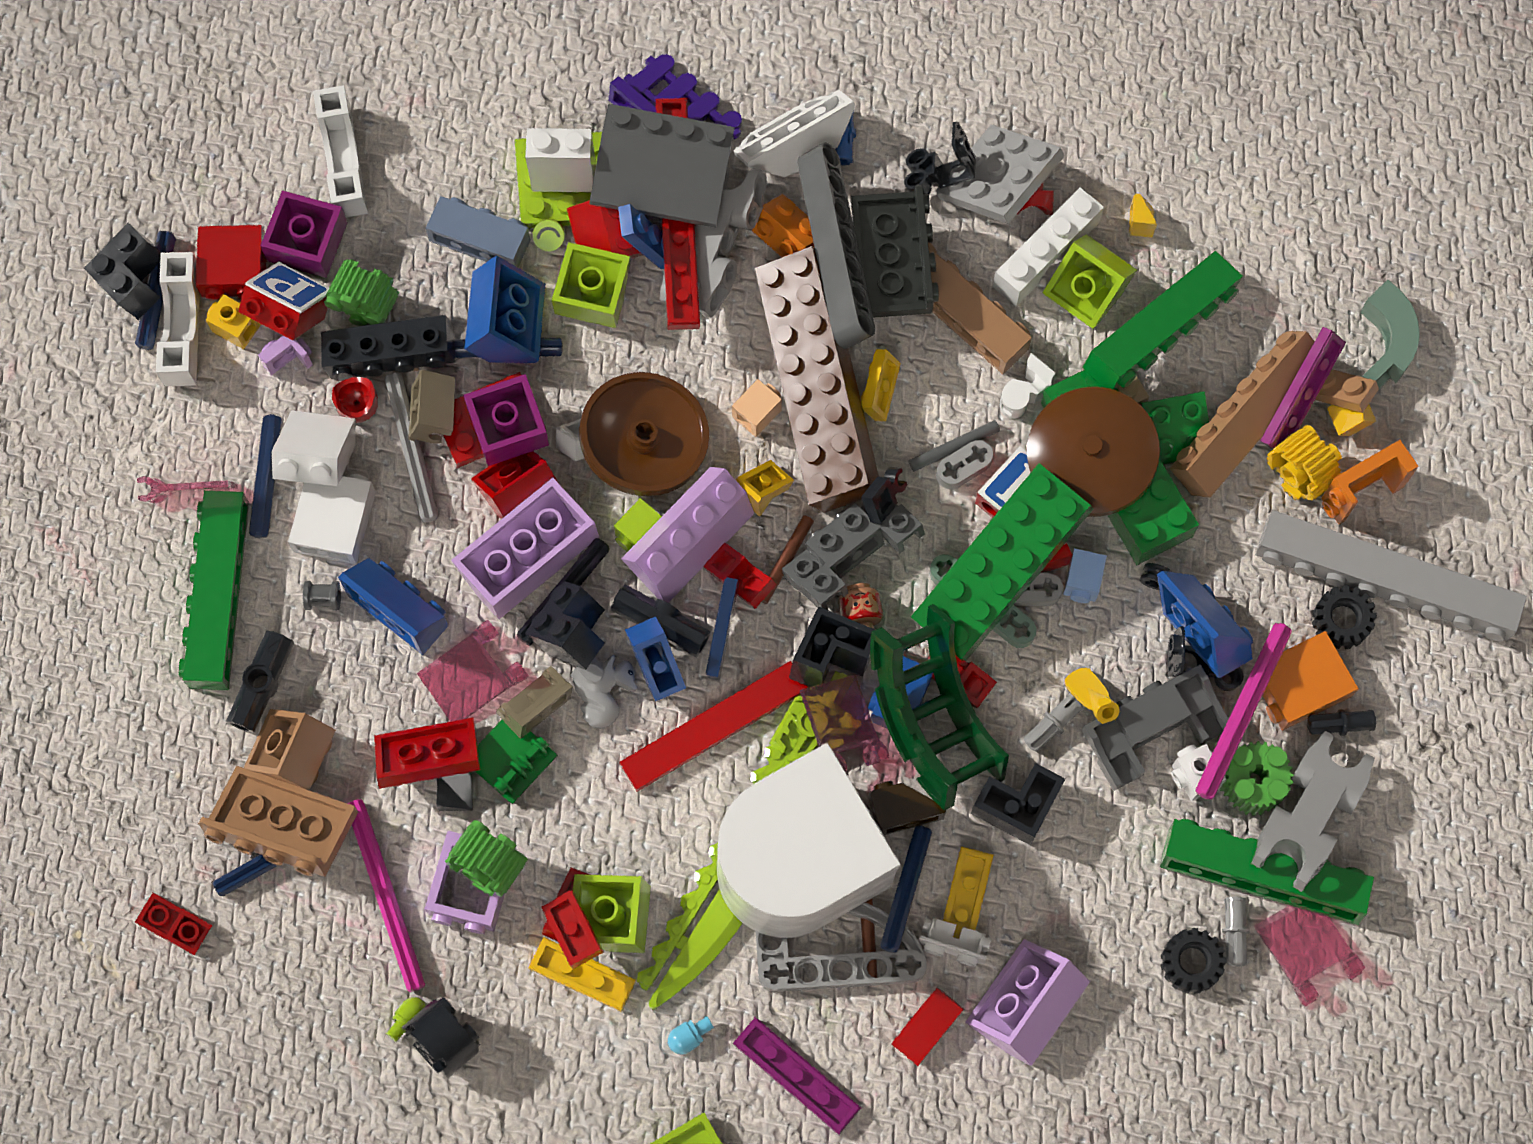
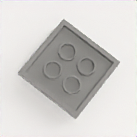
M991 124L971 148L976 156L975 178L942 189L938 187L935 192L940 200L1009 224L1065 155L1061 147ZM965 166L954 168L950 173V177L960 176L965 171Z

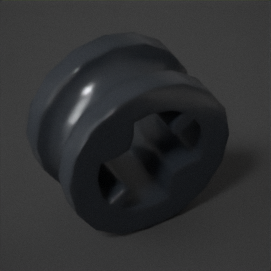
M1146 563L1143 568L1146 573L1141 575L1140 582L1149 588L1159 590L1157 574L1161 571H1172L1159 564Z

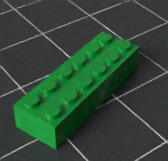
M1083 370L1046 388L1041 405L1045 408L1055 398L1071 390L1102 386L1089 373ZM1160 459L1154 480L1142 497L1126 509L1107 515L1136 565L1192 538L1199 526V523Z
M1038 463L911 615V618L921 627L927 626L928 606L934 604L955 621V655L960 660L967 661L1094 508Z

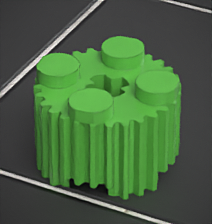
M352 259L344 260L326 294L325 305L334 311H343L346 315H350L349 321L357 327L385 323L400 293L396 288L392 287L393 278L375 268L373 272L360 267L357 268L359 262Z
M1257 741L1255 745L1253 742H1249L1248 745L1243 744L1239 746L1225 774L1226 780L1222 784L1220 791H1224L1223 795L1229 797L1227 801L1233 802V807L1238 806L1239 811H1244L1245 815L1251 813L1252 816H1255L1258 813L1261 816L1265 811L1270 812L1284 800L1291 790L1290 786L1293 784L1291 779L1294 774L1290 773L1293 768L1288 766L1290 760H1287V753L1281 747H1274L1273 744L1269 747L1267 742H1264L1263 745L1260 744V741ZM1252 773L1261 778L1260 784L1255 783V778H1250Z
M473 820L448 854L449 856L445 863L456 873L462 868V873L473 882L472 885L477 889L482 890L489 896L496 893L497 896L502 897L522 871L528 858L515 849L517 844L503 834H499L495 838L489 834L490 829L477 820Z

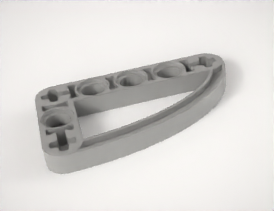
M863 903L846 913L867 919L884 930L889 916L885 911L867 903ZM906 926L901 940V944L906 950H898L896 953L882 951L789 958L787 938L781 937L782 943L778 949L768 950L762 945V938L765 934L756 931L758 977L762 987L771 992L907 984L918 982L926 972L927 962L924 950L918 939ZM890 958H897L896 965H904L907 962V958H913L914 963L920 964L921 968L916 969L914 975H909L907 969H897L896 974L898 977H891L892 963ZM878 959L885 963L887 971L884 976L873 978L869 975L867 965L871 960ZM841 961L847 962L852 967L851 977L847 980L837 979L832 972L836 963ZM812 964L817 968L818 977L816 980L808 983L800 979L798 970L802 965ZM787 965H794L793 978L795 984H788L789 976L778 978V984H771L770 978H764V974L770 972V967L775 966L778 972L784 973L788 972Z

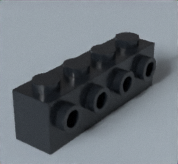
M446 315L322 331V368L331 379L338 381L359 375L376 377L382 375L383 372L389 371L411 372L414 368L426 366L429 368H442L446 364L456 363L454 327Z

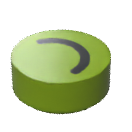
M554 219L542 220L533 230V241L543 251H554L565 240L563 226Z

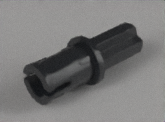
M1339 709L1337 713L1308 716L1307 728L1312 735L1323 734L1325 731L1330 734L1339 733L1340 736H1345L1347 732L1374 731L1376 729V716L1373 710L1345 712L1343 709Z

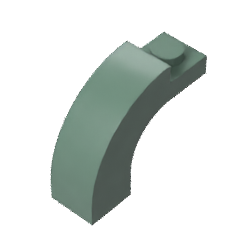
M1390 280L1382 284L1366 300L1360 311L1363 316L1378 328L1385 343L1384 355L1362 376L1375 380L1379 390L1389 379H1392L1395 383L1401 379L1412 362L1419 344V323L1415 310L1404 293Z

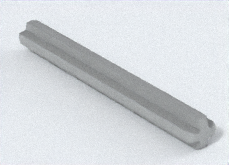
M399 372L388 374L385 377V382L420 518L425 523L438 519V512L419 440H408L410 404L403 377Z

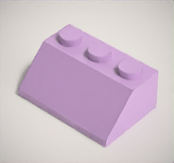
M1024 939L968 1017L966 1023L1007 1054L1032 1066L1090 981L1069 959Z

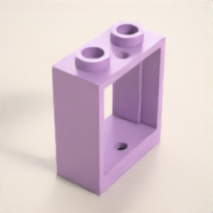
M447 831L425 911L428 915L432 916L431 921L441 925L451 926L453 921L465 924L464 929L473 933L484 934L485 930L494 932L505 894L502 897L497 896L496 893L490 896L485 916L439 904L449 866L445 861L462 835Z

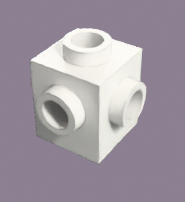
M1195 744L1182 749L1177 753L1179 758L1172 765L1173 771H1171L1176 785L1179 789H1185L1191 801L1201 797L1196 794L1195 789L1213 753L1207 744L1196 748ZM1224 776V778H1223V780H1222V782H1221V784H1220L1219 787H1221L1222 784L1225 782V780H1226L1225 776Z

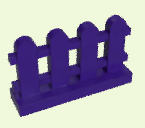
M668 54L659 55L656 59L650 56L645 61L647 66L634 77L629 73L624 77V80L618 76L610 82L608 101L613 105L656 112V99L687 98L692 103L687 107L688 119L704 121L709 118L715 124L734 127V140L741 134L739 129L742 123V116L736 111H728L723 116L716 111L719 106V96L714 92H706L701 96L697 95L694 92L697 85L696 77L691 73H683L677 78L672 73L675 61ZM662 80L669 84L657 95L650 91Z

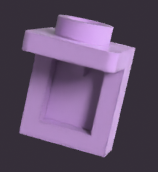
M282 336L278 340L268 342L263 347L262 352L258 354L263 367L271 376L296 357L307 369L313 366L309 358L312 351L302 338L291 340Z

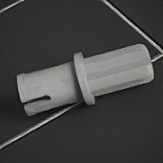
M1069 693L1050 713L1045 712L1043 714L1044 719L1024 737V741L1030 749L1037 752L1058 732L1062 734L1064 732L1063 727L1084 709L1077 699L1073 700L1074 696Z
M1244 897L1224 898L1225 928L1222 929V933L1226 934V963L1233 967H1241L1247 964L1246 934L1250 933V929L1246 928L1247 899Z

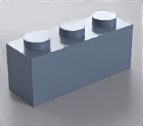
M440 196L425 228L429 242L485 262L497 255L516 267H519L531 241L528 227L521 221L513 218L503 219L489 209L470 207L466 202L455 197L448 199Z

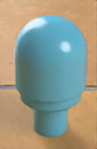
M708 1016L695 1024L692 1020L689 1022L685 1021L669 1033L668 1046L676 1054H687L700 1046V1043L704 1041L702 1035L712 1030L714 1026Z

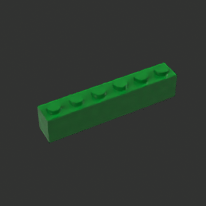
M1215 250L1095 347L1082 368L1104 388L1116 390L1119 386L1123 389L1126 388L1136 378V372L1140 369L1146 371L1156 362L1159 353L1167 354L1178 343V338L1181 335L1188 337L1198 327V321L1202 318L1206 321L1210 319L1219 309L1218 305L1221 302L1228 304L1238 294L1239 289L1237 285L1243 275Z
M204 490L203 501H199L197 504V519L200 521L199 532H195L193 538V548L197 555L196 563H192L190 566V582L193 583L192 595H188L186 600V612L190 615L189 626H185L183 629L182 642L183 646H186L185 658H181L179 662V677L182 678V681L189 689L229 690L249 501L243 492Z
M1174 819L1168 830L1160 868L1355 925H1359L1367 915L1374 877L1366 875L1361 869L1338 867L1332 865L1327 860L1321 871L1311 879L1301 892L1293 887V883L1298 875V866L1289 855L1283 853L1272 854L1266 859L1261 868L1251 864L1256 852L1258 839H1242L1232 836L1231 832L1224 829L1216 828L1211 830L1204 828L1190 819Z

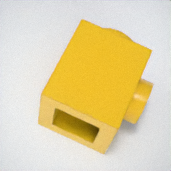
M223 294L218 302H214L210 306L206 321L213 333L244 350L261 324L239 313L240 303Z

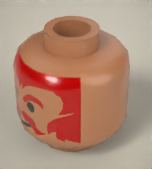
M857 583L847 586L848 594L846 597L843 598L840 595L838 598L840 615L874 629V626L879 624L884 617L878 590L871 588L868 583Z

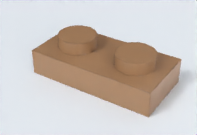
M1332 369L1315 400L1363 413L1378 392L1379 387L1375 380Z

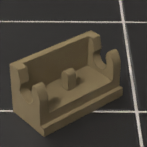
M427 370L420 371L411 386L408 440H420L439 444L442 443V436L440 435H451L454 419L455 377Z
M549 666L539 678L507 703L504 702L500 705L496 713L521 739L571 699L573 686L556 669Z

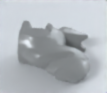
M613 654L604 663L594 658L586 670L576 666L570 675L573 678L577 694L584 700L580 708L583 712V718L594 728L609 727L619 716V705L609 694L615 685L633 693L637 690V686L634 683L632 664L629 661H622L614 668L616 656Z

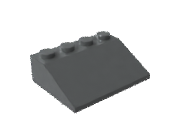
M608 104L592 185L590 205L618 210L620 206L631 204L644 215L716 228L732 148L734 127Z

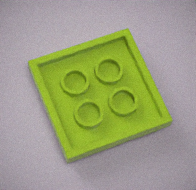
M592 132L596 163L602 132ZM526 138L515 139L521 222L528 229H534L539 222L545 219H554L562 226L570 225L567 208L590 200L591 192H532L526 163Z

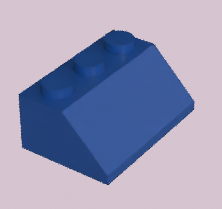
M497 255L472 272L464 349L489 363L538 362L546 284Z
M367 558L342 572L338 578L347 596L421 655L426 653L448 627L444 616L445 610L433 600L427 603L420 598L421 592L409 581L406 580L402 584L393 577L396 574L395 571L383 561L377 564L372 559Z
M1161 571L1157 574L1163 615L1176 630L1180 626L1184 627L1185 640L1218 678L1223 677L1253 659L1251 648L1253 638L1250 632L1244 626H1238L1229 608L1226 605L1221 606L1215 600L1214 593L1207 584L1202 585L1194 575Z

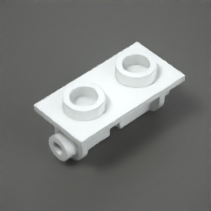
M934 917L933 920L925 919L922 932L927 933L928 936H920L919 939L920 944L924 946L925 952L943 957L945 952L957 956V962L971 967H976L977 963L984 965L987 956L980 953L981 951L988 953L992 940L986 938L985 933L963 927L960 938L957 939L953 937L955 924Z

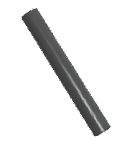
M993 420L908 460L912 471L915 472L951 455L970 442L983 440L1000 432L999 425L996 420Z

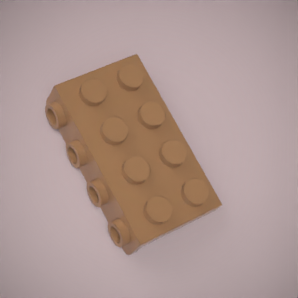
M236 766L209 818L201 817L198 824L204 831V837L213 843L222 845L223 842L233 844L235 849L244 854L252 855L255 852L264 855L263 857L272 864L282 866L283 863L292 865L296 871L303 875L312 876L315 873L326 877L358 810L353 805Z

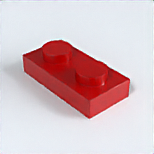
M572 890L541 906L571 968L575 969L604 952Z

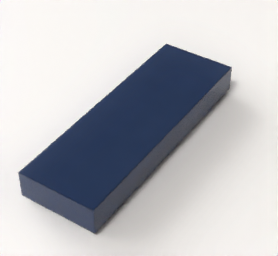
M728 577L724 579L706 668V675L711 679L720 680L739 587L738 579Z

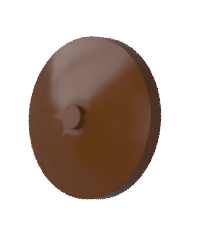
M633 372L608 380L591 395L581 416L579 442L587 464L606 484L631 495L658 496L682 487L698 472L709 445V426L705 412L698 400L680 383L655 373Z
M1104 387L1078 388L1055 398L1037 416L1030 430L1027 442V460L1030 473L1038 463L1044 466L1094 508L1087 517L1111 515L1134 504L1150 487L1159 464L1160 448L1158 434L1148 413L1131 397Z

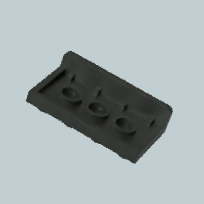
M915 185L914 192L851 196L852 221L873 318L932 314L933 302H939L938 283H932L931 272H936L935 253H929L928 243H933L932 224H926L925 214L930 213L929 194H923L922 185Z

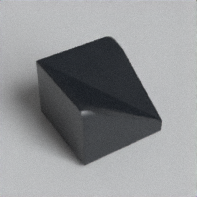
M471 773L437 778L436 804L439 811H473V776Z

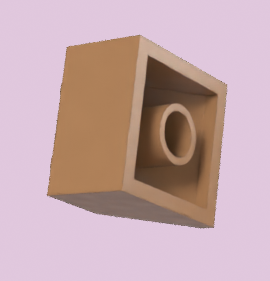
M270 709L244 768L310 790L318 778V770L324 756L332 746V738L336 730L306 713Z

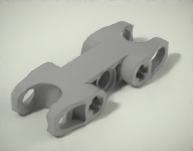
M728 167L716 228L698 224L695 227L698 287H701L699 311L705 317L712 318L731 291L737 274V264L734 260L728 259L739 229L752 230L757 224L763 209L767 177L760 169L752 168L740 186L727 190L726 186L730 175ZM663 276L660 300L666 306L665 276Z
M1326 731L1307 750L1291 779L1295 785L1305 789L1294 811L1291 814L1276 805L1258 838L1256 852L1251 864L1261 868L1266 859L1272 854L1283 853L1289 855L1298 866V875L1293 883V887L1301 892L1311 879L1321 871L1338 840L1323 831L1335 807L1350 815L1352 814L1369 783L1371 769L1375 760L1374 757L1366 753L1357 766L1345 768L1337 765L1329 754V747L1334 739V735Z

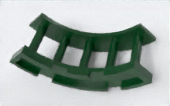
M932 604L928 606L927 626L896 639L882 627L872 631L870 658L871 669L877 670L880 684L879 687L875 688L876 696L892 740L904 762L911 761L920 774V777L916 779L918 783L945 811L955 805L958 784L986 770L998 781H1004L1009 754L998 745L985 729L967 697L955 656V621ZM928 640L930 659L903 671V651ZM930 673H934L940 696L915 708H911L906 685ZM946 708L957 730L928 744L917 721ZM965 742L978 760L958 770L949 772L936 755Z

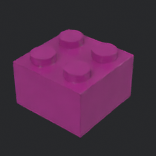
M282 190L260 245L267 262L274 264L280 262L292 269L327 278L348 224L343 208Z
M526 374L464 395L487 466L550 446L547 432Z

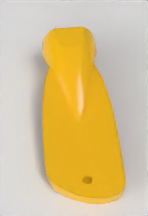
M1077 669L1065 678V686L1068 691L1082 705L1092 710L1095 718L1100 723L1105 724L1118 717L1120 711L1118 704L1110 699L1107 689L1091 669Z

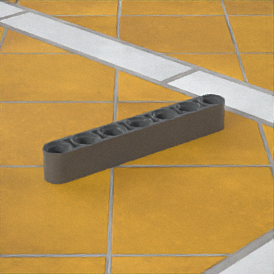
M824 142L798 157L797 163L832 333L838 345L843 349H848L875 334V324L840 160L833 146Z

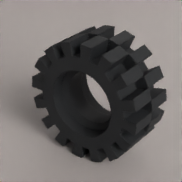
M1344 585L1341 589L1338 586L1332 588L1330 592L1327 591L1322 596L1313 611L1312 617H1315L1312 625L1313 628H1318L1316 635L1326 631L1336 649H1340L1341 646H1344L1345 650L1351 649L1353 645L1357 647L1369 636L1376 623L1374 621L1377 619V612L1373 613L1375 608L1374 602L1368 603L1367 600L1370 596L1367 593L1363 596L1358 594L1361 589L1357 587L1353 591L1349 590V585ZM1340 606L1350 608L1356 615L1355 626L1349 629L1338 627L1332 619L1333 610Z
M1192 928L1189 931L1184 929L1175 934L1165 945L1160 958L1162 959L1160 964L1161 970H1164L1166 973L1164 975L1165 979L1173 983L1172 987L1175 989L1181 988L1183 989L1182 992L1187 994L1189 992L1197 994L1210 989L1219 981V978L1225 971L1223 969L1226 964V957H1223L1224 947L1218 945L1219 939L1216 936L1212 938L1209 936L1210 932L1206 930L1200 932L1198 931L1199 928ZM1195 948L1204 954L1206 967L1201 973L1191 974L1183 969L1180 957L1184 950Z

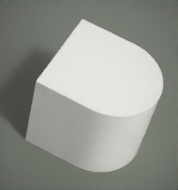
M828 743L744 790L728 808L722 820L718 836L717 879L725 903L743 924L759 933L773 937H797L820 929L889 889L900 866V863Z

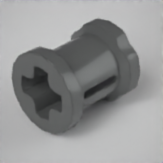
M333 581L332 584L304 582L303 607L305 610H311L312 607H331L332 610L340 609L341 586L339 581Z

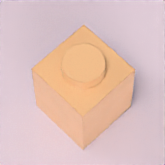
M757 379L732 405V418L757 437L782 411L780 392L769 383L765 385Z

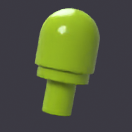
M418 997L406 999L394 1012L395 1015L392 1019L395 1023L387 1031L386 1035L397 1042L404 1034L401 1027L426 1006V1003Z

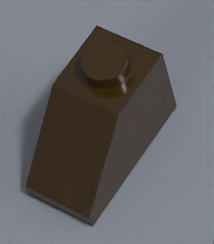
M886 781L875 785L874 790L869 791L868 800L873 817L883 836L914 828L918 825L922 826L944 820L946 810L944 811L933 799L904 783L894 785L893 781Z

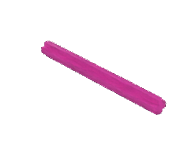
M1275 623L1202 774L1195 791L1196 794L1204 799L1212 800L1215 797L1291 636L1292 630L1286 624Z
M362 799L351 801L348 804L355 806L358 810L352 827L406 989L409 992L418 991L425 987V982L365 803Z

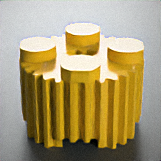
M1305 425L1294 432L1267 454V464L1271 470L1275 467L1277 468L1276 471L1284 479V483L1281 484L1284 492H1287L1294 500H1298L1301 497L1308 501L1315 500L1328 489L1334 477L1341 474L1338 461L1342 459V455L1338 448L1331 443L1325 445V441L1320 440L1317 432L1310 425Z

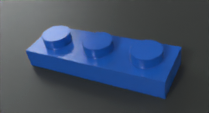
M631 204L618 207L622 237L657 267L664 269L662 231Z

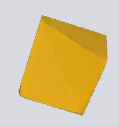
M1135 193L1130 206V236L1153 237L1157 226L1154 219V209L1141 194Z
M1335 405L1327 407L1338 436H1352L1376 422L1370 405L1366 407L1363 413Z

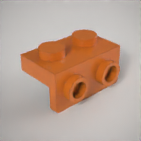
M781 194L763 205L757 224L751 231L779 256L785 257L808 247H814L808 215L797 207L792 200Z

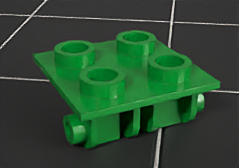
M1205 391L1141 403V406L1155 425L1159 439V459L1162 464L1175 462L1178 453L1188 447L1197 437L1198 430L1209 423Z
M501 720L478 744L480 770L475 772L513 805L558 755L548 747L549 744L542 737H537L530 731L520 739Z

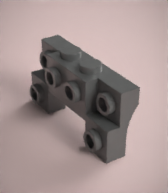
M855 503L849 509L839 512L831 523L823 529L816 530L810 536L809 540L805 542L807 549L782 568L784 577L817 608L819 606L828 610L826 603L838 593L843 598L848 594L847 586L841 580L843 576L885 544L884 539L900 554L905 550L903 542L914 533L919 538L925 535L923 524L902 504L896 505L882 524L871 523L865 506L859 507Z
M1201 665L1164 684L1156 681L1142 690L1144 694L1135 699L1131 696L1121 699L1117 702L1120 711L1115 720L1102 724L1095 719L1083 726L1082 732L1098 758L1097 763L1113 791L1144 775L1145 770L1134 750L1171 730L1188 723L1200 745L1222 734L1229 718L1219 703L1210 680Z

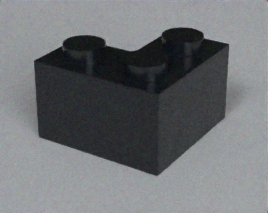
M127 223L84 269L119 306L137 320L160 299V296L143 279L161 262V252L148 238L131 224Z
M562 581L553 590L550 599L540 613L533 618L525 634L549 656L586 670L605 644L591 630L605 609L581 586Z
M818 606L794 656L789 678L820 691L832 664L863 677L871 660V632L875 629Z
M1035 763L1019 792L989 776L973 806L971 814L1031 846L1065 778Z

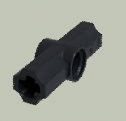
M626 584L620 588L611 605V611L635 624L656 617L668 642L696 658L703 651L711 635V631L682 616V613L670 603L661 599L655 601Z
M266 630L252 664L243 672V684L226 719L228 724L245 732H255L269 699L277 692L278 679L294 645L293 640L280 633ZM257 677H268L264 686L260 688L253 687V682Z

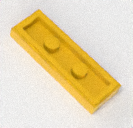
M963 846L960 847L942 920L956 925L953 934L954 938H960L963 927L976 931L994 854Z
M543 937L528 967L529 970L621 1013L637 982L636 979L592 959L573 969L570 967L560 945Z

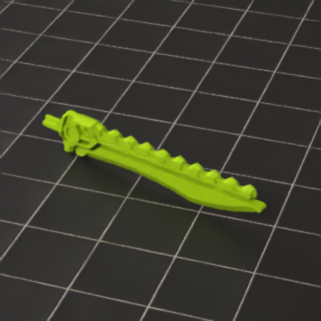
M835 671L821 697L797 696L794 698L769 742L770 746H767L765 749V758H767L769 764L752 771L751 782L753 784L817 749L823 740L828 739L825 744L828 743L835 756L843 747L842 738L850 737L860 727L859 721L853 720L849 714L838 708L853 681L842 672ZM718 843L709 847V857H711L713 863L695 871L694 882H697L698 889L681 896L680 907L683 908L684 914L667 921L666 932L670 936L669 940L652 947L651 957L654 958L655 965L638 972L637 983H639L643 990L648 991L653 986L675 948L681 950L649 1000V1007L652 1010L657 1009L703 972L720 954L743 924L731 912L719 889L690 937L684 936L718 882Z

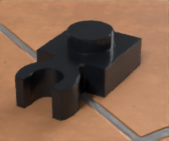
M889 467L884 477L878 476L861 496L871 523L882 524L898 504L895 495L902 493L908 485L907 481L898 480L899 475L903 472L902 468Z

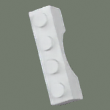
M342 85L314 90L316 114L326 155L327 181L331 204L341 206L346 218L368 214L350 103L345 87Z
M1080 187L995 272L993 288L1017 307L1037 287L1052 263L1074 241L1085 234L1088 235L1100 223L1104 206Z
M193 252L161 253L160 286L164 304V329L161 340L157 342L156 373L164 386H194L197 382L200 293L195 285L196 257Z

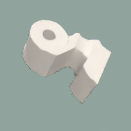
M1032 353L1027 360L1025 368V379L1031 383L1012 379L1003 388L999 407L1004 416L1015 419L1024 415L1028 403L1036 404L1043 397L1044 390L1053 384L1056 373Z

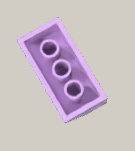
M710 467L621 559L657 599L669 603L703 568L724 542L727 543L754 515L746 491L725 468Z
M552 478L451 561L478 598L499 620L587 548L595 538H599L595 522Z

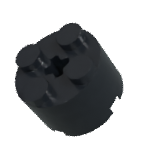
M442 997L438 1001L433 999L401 1028L406 1037L411 1034L415 1038L416 1042L413 1046L438 1074L442 1071L443 1078L448 1080L479 1052L478 1046H480V1043L478 1042L479 1036L467 1022L461 1025L454 1015L456 1013L454 1007L446 998Z

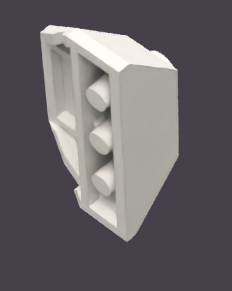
M840 90L831 92L830 96H820L804 102L751 132L741 142L740 146L733 150L735 156L751 169H760L763 172L782 177L799 172L798 157L824 142L832 145L834 149L838 147L854 111V101Z

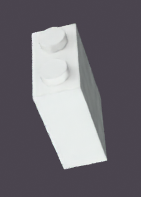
M527 128L526 163L532 192L592 191L596 160L591 129Z
M291 410L272 449L273 479L338 487L356 446L355 418Z
M351 474L349 477L342 476L338 487L304 483L288 540L293 552L357 565L376 494L372 482L362 475Z

